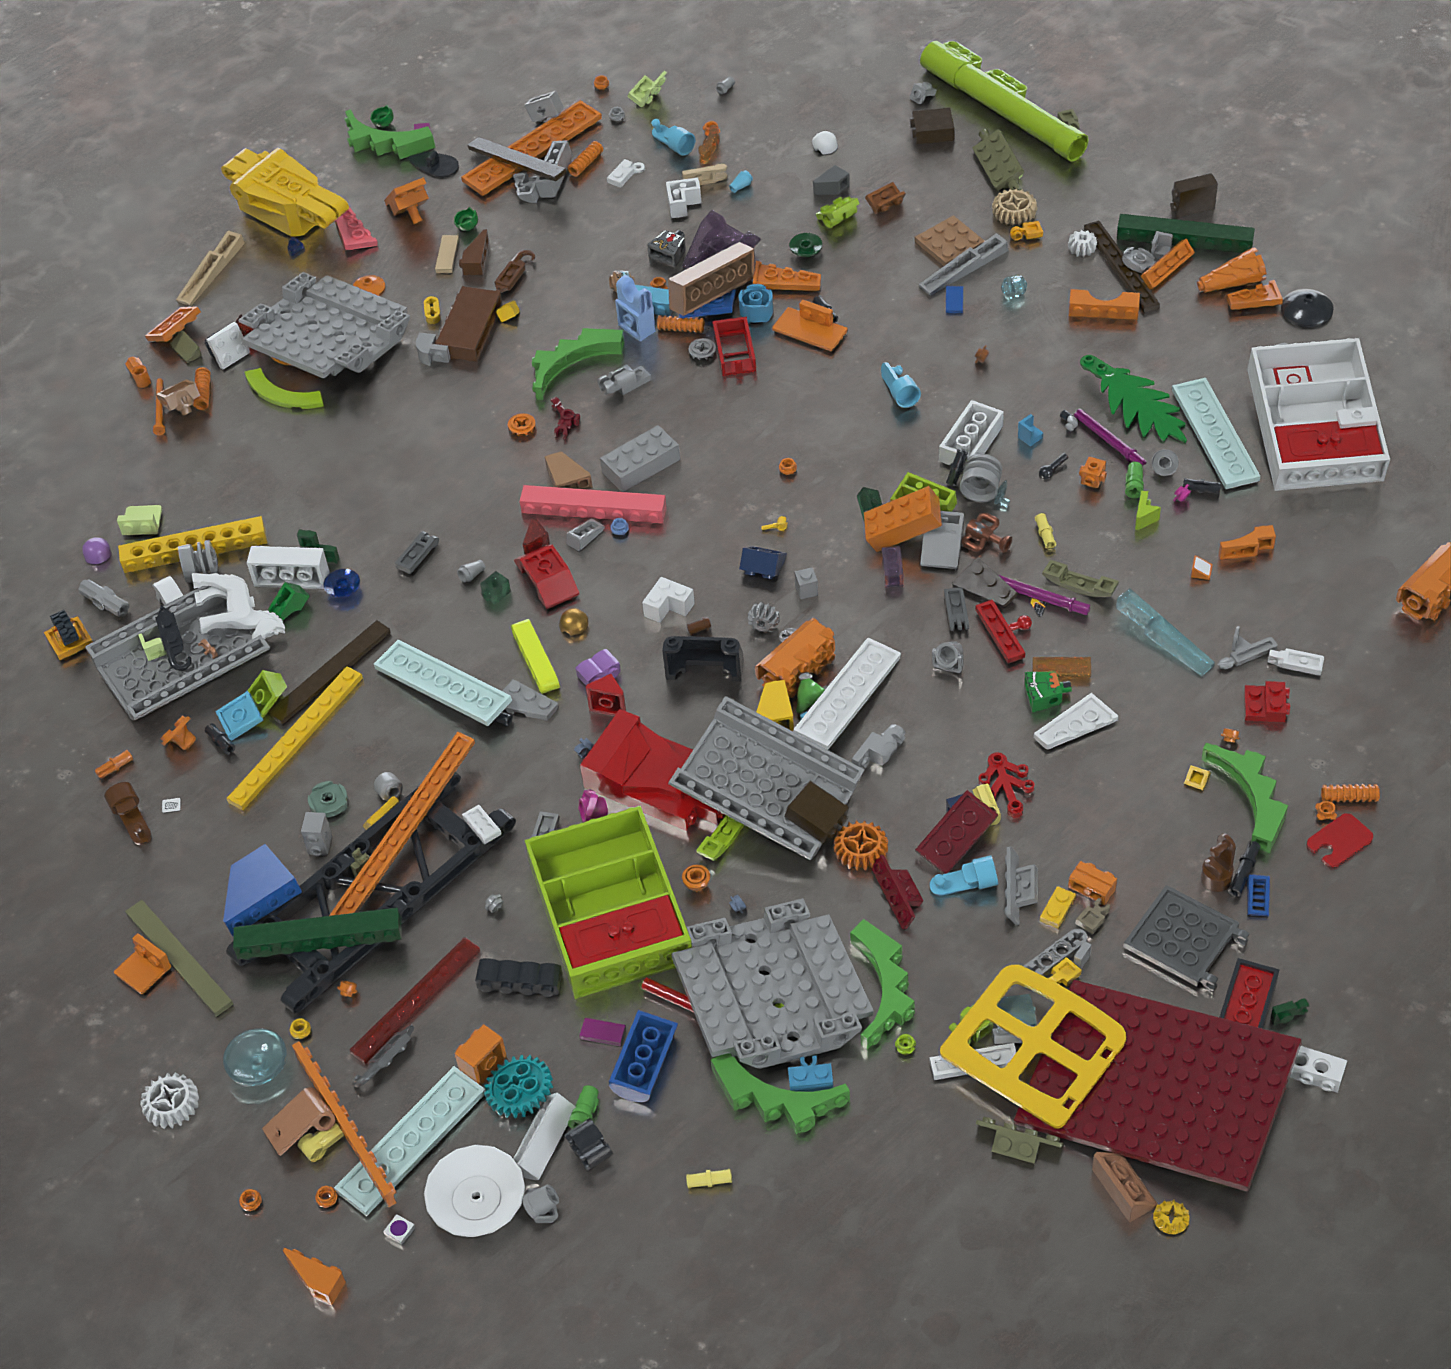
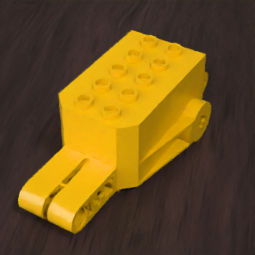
M276 148L271 153L264 151L259 154L243 149L221 167L223 175L232 181L230 191L238 201L239 209L291 237L302 236L315 225L325 229L349 209V205L344 198L319 186L318 178L280 148Z

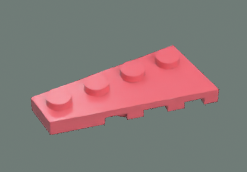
M350 207L348 211L334 221L345 250L378 246L376 238H373L371 232L364 228L362 221L356 218V214Z

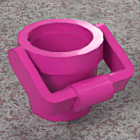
M591 789L584 790L582 798L579 799L578 806L583 823L591 819L607 816L608 808L605 798L598 797L596 792Z

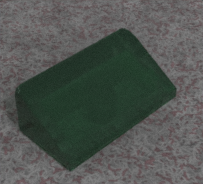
M863 487L857 494L863 521H865L864 512L882 505L879 491Z

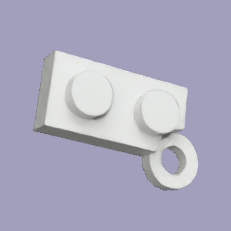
M624 159L607 177V183L621 188L634 173H642L645 170V166L643 163L637 162L633 164V162Z

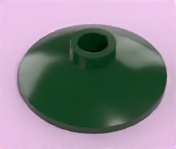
M813 233L797 234L789 243L790 250L795 255L802 257L817 254L823 246L821 238Z

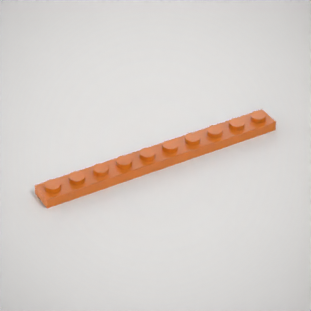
M300 1041L292 1045L297 1059L335 1116L336 1123L388 1207L396 1204L394 1198L396 1190L391 1182L387 1183L385 1181L387 1176L381 1166L377 1168L375 1165L377 1160L373 1152H367L366 1147L368 1145L362 1135L358 1137L356 1134L358 1129L353 1120L348 1121L347 1117H349V1114L344 1105H338L340 1100L334 1090L330 1092V1083L326 1076L321 1077L319 1074L322 1071L318 1063L311 1061L313 1056L308 1047L303 1048Z

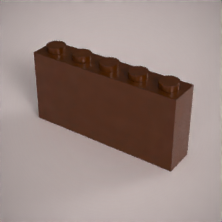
M462 286L460 292L456 294L455 303L451 305L449 316H446L445 324L441 327L440 335L435 340V344L448 346L450 358L477 362L497 317L496 310L502 306L500 291Z

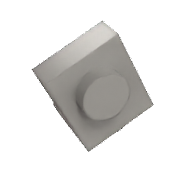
M928 82L914 83L909 98L918 104H923L925 97L935 96L937 90Z

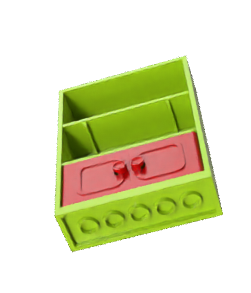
M641 806L628 808L618 813H611L601 818L591 819L584 823L571 825L560 830H553L547 834L533 836L530 839L524 840L529 864L575 999L675 969L672 953L692 948L689 933Z

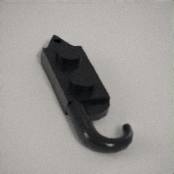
M161 605L158 616L155 619L168 662L174 670H186L191 665V657H188V661L184 665H179L175 658L176 655L184 650V645L174 612L171 613Z

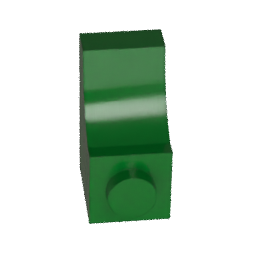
M284 582L267 611L275 613L283 621L294 611H301L310 595L300 585Z

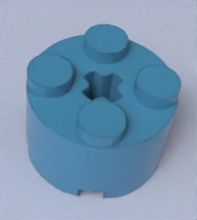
M761 284L749 285L744 291L742 289L739 293L741 317H747L748 323L768 322L774 311L772 291L766 289V286Z

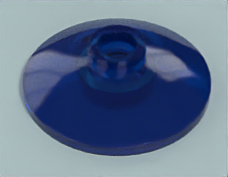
M351 569L335 570L325 578L323 583L324 590L328 595L335 598L348 597L358 590L360 577Z

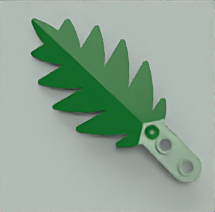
M1085 355L1080 359V365L1084 370L1090 371L1097 378L1102 379L1101 392L1104 393L1108 388L1111 414L1114 415L1119 405L1123 404V417L1126 428H1129L1138 413L1142 437H1146L1154 423L1156 432L1162 442L1166 440L1168 435L1181 442H1187L1185 435L1180 430V427L1186 426V423L1174 416L1168 415L1180 412V408L1157 401L1170 398V395L1162 391L1143 388L1155 385L1153 380L1127 375L1130 374L1129 369L1113 368L1093 355Z

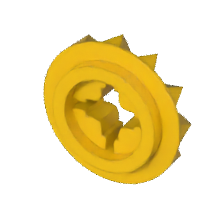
M1174 1199L1172 1201L1164 1200L1161 1204H1157L1153 1213V1220L1157 1228L1162 1232L1178 1234L1183 1232L1189 1224V1210H1186L1183 1203L1179 1204ZM1171 1210H1173L1174 1216H1176L1172 1223H1170L1169 1216H1167Z

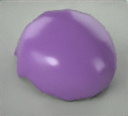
M101 537L91 538L83 545L82 551L87 563L100 564L111 556L108 542Z

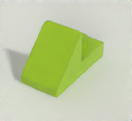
M1141 491L1135 530H1140L1160 519L1161 507L1151 506V499H1148L1149 491Z

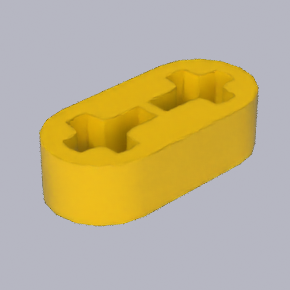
M434 296L427 297L424 300L425 318L429 324H437L441 320L439 300Z

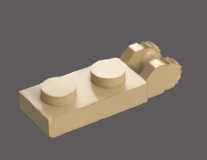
M716 164L715 166L682 171L683 179L698 178L699 185L712 184L728 178L727 173L724 172L727 170L726 164Z

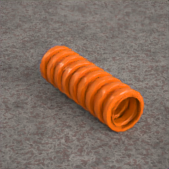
M593 141L568 165L569 173L572 176L578 177L603 152L602 145L597 141Z
M659 315L656 326L658 330L663 329L664 331L666 329L668 331L673 329V331L678 330L679 332L682 330L687 332L688 330L689 332L694 331V333H697L699 331L703 333L705 321L703 318L698 319L697 317L695 319L693 317L688 319L678 318L677 316H674V318L672 316L667 317V315L662 317V315Z
M204 367L198 368L195 371V383L200 396L193 400V405L198 410H205L209 406L211 372Z
M1331 784L1329 787L1323 785L1321 788L1322 801H1330L1332 803L1333 801L1337 803L1342 801L1344 803L1346 800L1349 802L1353 800L1355 802H1359V800L1361 802L1366 800L1368 802L1372 800L1378 802L1380 789L1377 784H1374V786H1371V784L1367 786L1361 784V786L1358 784L1354 786L1351 784L1348 786L1336 784L1333 786Z

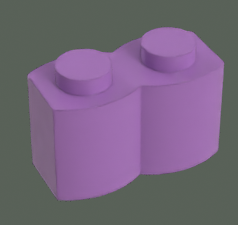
M607 649L599 651L591 659L581 662L575 668L577 677L585 686L609 674H612L615 678L621 672L620 663Z

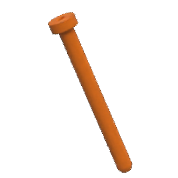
M162 378L156 380V394L163 391ZM156 396V424L153 426V433L155 435H163L165 433L163 405Z

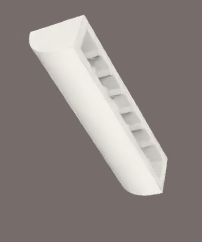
M559 1093L545 1097L547 1102L542 1103L513 1158L521 1168L524 1178L531 1180L540 1179L568 1125L572 1110L576 1108Z

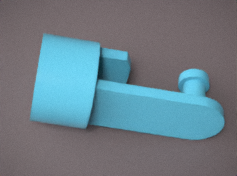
M659 119L652 120L651 124L654 127L652 135L654 138L668 145L671 150L682 156L689 154L693 150L696 141L694 134L681 127L672 126L668 128L665 125H660Z
M888 362L882 363V378L889 387L891 395L897 404L904 408L915 405L921 396V391L915 381L909 375L897 377V375H901L903 372V368L900 365L891 367Z
M992 856L973 859L971 863L963 864L962 870L942 875L937 874L930 881L931 892L934 895L943 896L977 887L980 890L997 886L998 878Z

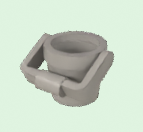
M956 641L944 642L937 648H933V666L942 670L960 673L964 667L962 645Z
M545 1185L541 1188L526 1190L527 1194L522 1199L523 1205L527 1213L535 1220V1223H553L558 1217L556 1205L559 1203V1197L555 1189L550 1185ZM549 1211L550 1216H545V1214Z

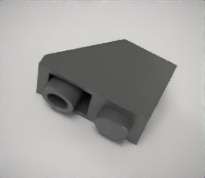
M834 165L813 181V194L830 195L841 193L850 186L849 173Z

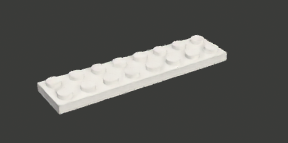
M867 638L793 729V732L828 750L899 661L901 653Z

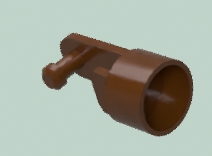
M120 782L111 786L105 792L104 797L112 813L120 816L135 844L144 845L148 843L151 839V832L137 807L139 798L132 784Z
M1225 833L1218 836L1216 846L1210 848L1211 857L1207 858L1202 866L1201 882L1206 889L1213 892L1225 891L1232 883L1236 845L1232 838Z

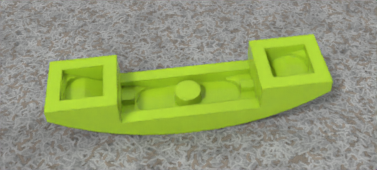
M726 815L713 834L704 839L696 852L713 861L716 860L733 843L744 827V824Z

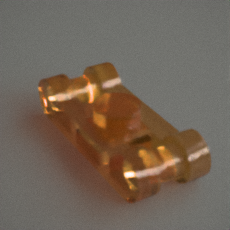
M717 125L709 127L710 133L707 139H704L703 145L698 147L700 154L699 162L702 164L709 162L720 141L718 135L719 127Z

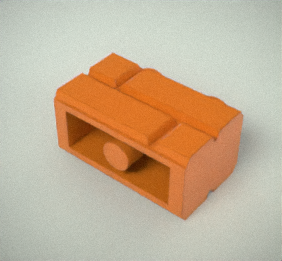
M1080 861L1069 877L1068 888L1095 901L1100 898L1101 904L1106 905L1110 896L1116 890L1117 878L1110 872H1103L1097 869L1092 863Z

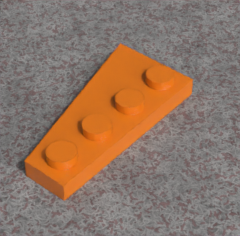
M756 261L753 284L764 285L766 289L820 291L821 274L803 270L796 272L789 267L782 269L777 268L775 264L763 265L761 261Z

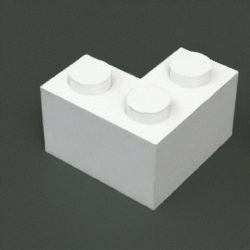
M698 178L666 182L671 218L687 216V205L701 203Z
M660 577L642 602L644 617L661 623L669 610L686 616L695 604L693 589Z

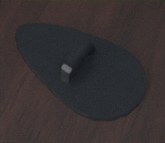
M436 151L421 152L408 157L413 166L434 177L444 178L451 176L459 168L456 158L437 153Z

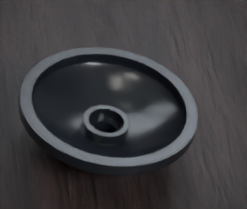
M1299 289L1290 292L1283 298L1281 304L1282 315L1287 321L1294 325L1308 328L1318 327L1327 323L1331 319L1334 310L1332 301L1325 294L1313 289Z

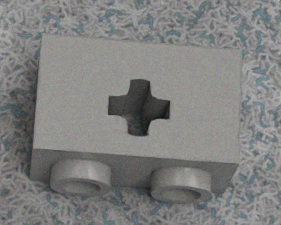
M557 91L531 98L524 105L532 122L537 120L542 122L550 116L552 118L557 117L564 108Z
M306 812L301 834L308 854L314 856L328 855L332 833L326 814Z

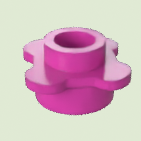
M1188 484L1185 487L1180 486L1175 491L1176 497L1173 499L1174 502L1176 500L1183 502L1189 496L1191 491L1187 489L1189 487Z

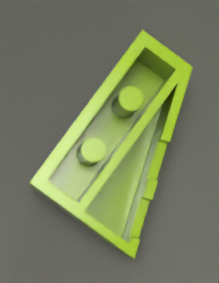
M907 472L890 498V502L930 486L939 498L940 511L952 512L957 505L956 491Z

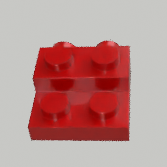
M1265 681V686L1245 685V721L1285 722L1286 715L1290 714V703H1286V699H1289L1290 689L1285 687V682Z

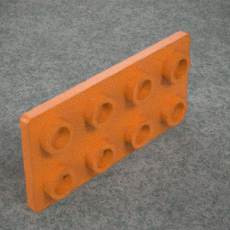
M803 299L799 303L800 311L788 307L772 327V330L828 351H833L848 331L847 327L833 323V310Z

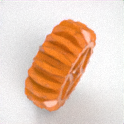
M856 820L855 824L848 822L847 827L842 826L841 831H837L836 838L834 839V852L837 859L841 860L842 865L848 864L849 869L855 867L857 871L859 868H863L865 871L869 866L872 868L875 860L880 855L886 857L888 851L886 834L884 831H881L880 826L874 827L873 821L870 824H867L865 820L863 823H859Z

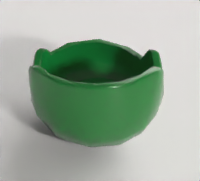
M385 105V107L376 108L371 113L370 119L375 126L384 128L393 122L394 113L391 107Z
M468 207L467 210L457 212L454 217L455 226L461 231L474 229L479 220L476 210Z

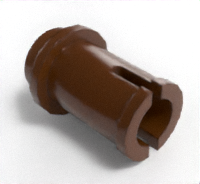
M703 616L698 621L686 624L690 636L703 630L708 631L712 627L709 618H704Z

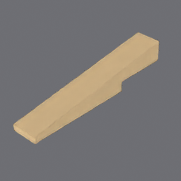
M227 231L214 251L209 250L177 297V302L189 306L194 304L245 244L241 234Z

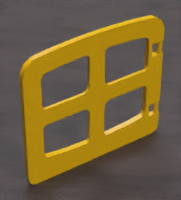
M1009 965L999 972L942 1044L940 1055L947 1062L1053 1128H1061L1109 1067L1114 1057L1121 1051L1126 1042V1032L1122 1025L1070 990L1022 965ZM1019 984L1054 1002L1037 1026H1028L997 1006L1012 985ZM1069 1012L1094 1027L1106 1038L1090 1060H1084L1051 1039V1034ZM985 1020L998 1025L1019 1038L1023 1043L1004 1068H999L968 1045L970 1038ZM1106 1048L1112 1051L1107 1059L1101 1057ZM1038 1053L1047 1055L1077 1074L1075 1081L1059 1099L1044 1094L1019 1080L1021 1073ZM1068 1098L1074 1101L1069 1109L1063 1106Z

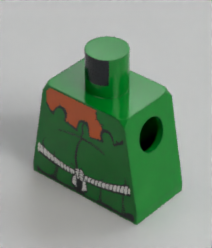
M1054 671L1025 672L1024 685L1032 713L1060 705L1062 703V693L1072 692L1070 680L1059 682L1058 675Z

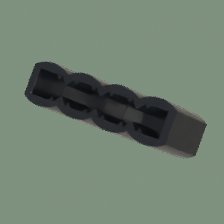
M483 958L479 960L475 982L477 988L484 992L499 990L506 994L511 992H521L524 995L539 993L543 996L551 997L559 995L563 972L561 965L554 963L540 964L530 961H499Z

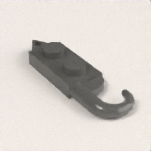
M410 1024L401 1032H397L369 1061L368 1070L362 1076L357 1075L353 1079L352 1085L354 1087L364 1085L381 1068L389 1066L393 1061L392 1058L407 1047L406 1043L411 1039L410 1035L415 1027Z

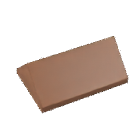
M1096 1152L1094 1154L1093 1172L1129 1223L1156 1208L1158 1203L1124 1156L1108 1152Z

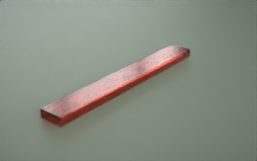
M464 937L349 1049L350 1054L366 1065L397 1032L480 952V948Z

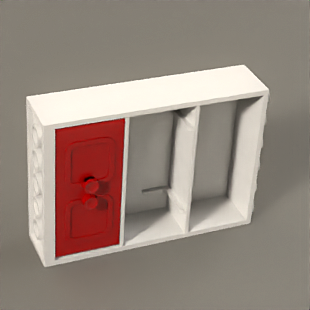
M1359 338L1253 347L1247 371L1274 490L1384 481L1390 457ZM1308 366L1313 382H1308L1306 369L1304 367L1277 370L1279 380L1281 383L1280 385H1277L1273 368ZM1289 374H1297L1301 377V382L1296 383L1299 381V378L1296 376L1288 378L1292 382L1291 384H1288L1286 379ZM1364 407L1374 408L1377 418L1376 425L1340 428L1336 416L1337 410Z

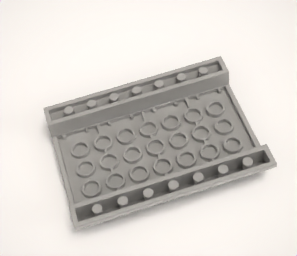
M201 586L164 606L171 613L174 612L184 645V650L175 656L176 662L179 665H184L190 656L192 662L188 669L183 671L174 670L168 662L167 655L150 661L147 659L138 634L142 633L145 642L158 637L161 639L155 619L160 608L85 646L98 672L130 719L137 720L269 650L270 646L261 635L252 639L253 629L214 628L205 634H201L199 617L227 613V600L221 597L211 598L205 601L203 605L196 606L194 593L211 587ZM202 639H206L215 648L218 654L215 659L212 658L211 653L205 655L206 649L198 645Z
M725 696L716 709L713 721L682 768L678 767L668 784L811 860L823 843L784 817L787 806L809 781H812L846 805L864 769Z

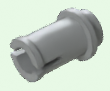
M728 76L723 82H719L716 86L717 92L725 94L730 87L735 85L734 78Z

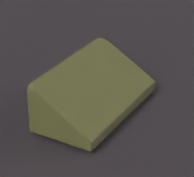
M183 330L170 343V346L187 364L202 356L199 346Z

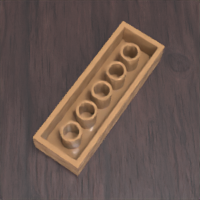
M738 242L669 278V309L685 316L752 280L754 277V248Z

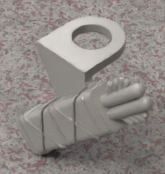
M1237 626L1232 643V651L1234 652L1230 654V658L1220 659L1217 665L1220 666V669H1228V667H1233V664L1239 666L1268 654L1270 650H1277L1278 644L1272 637H1267L1259 642L1250 644L1239 635L1240 627Z

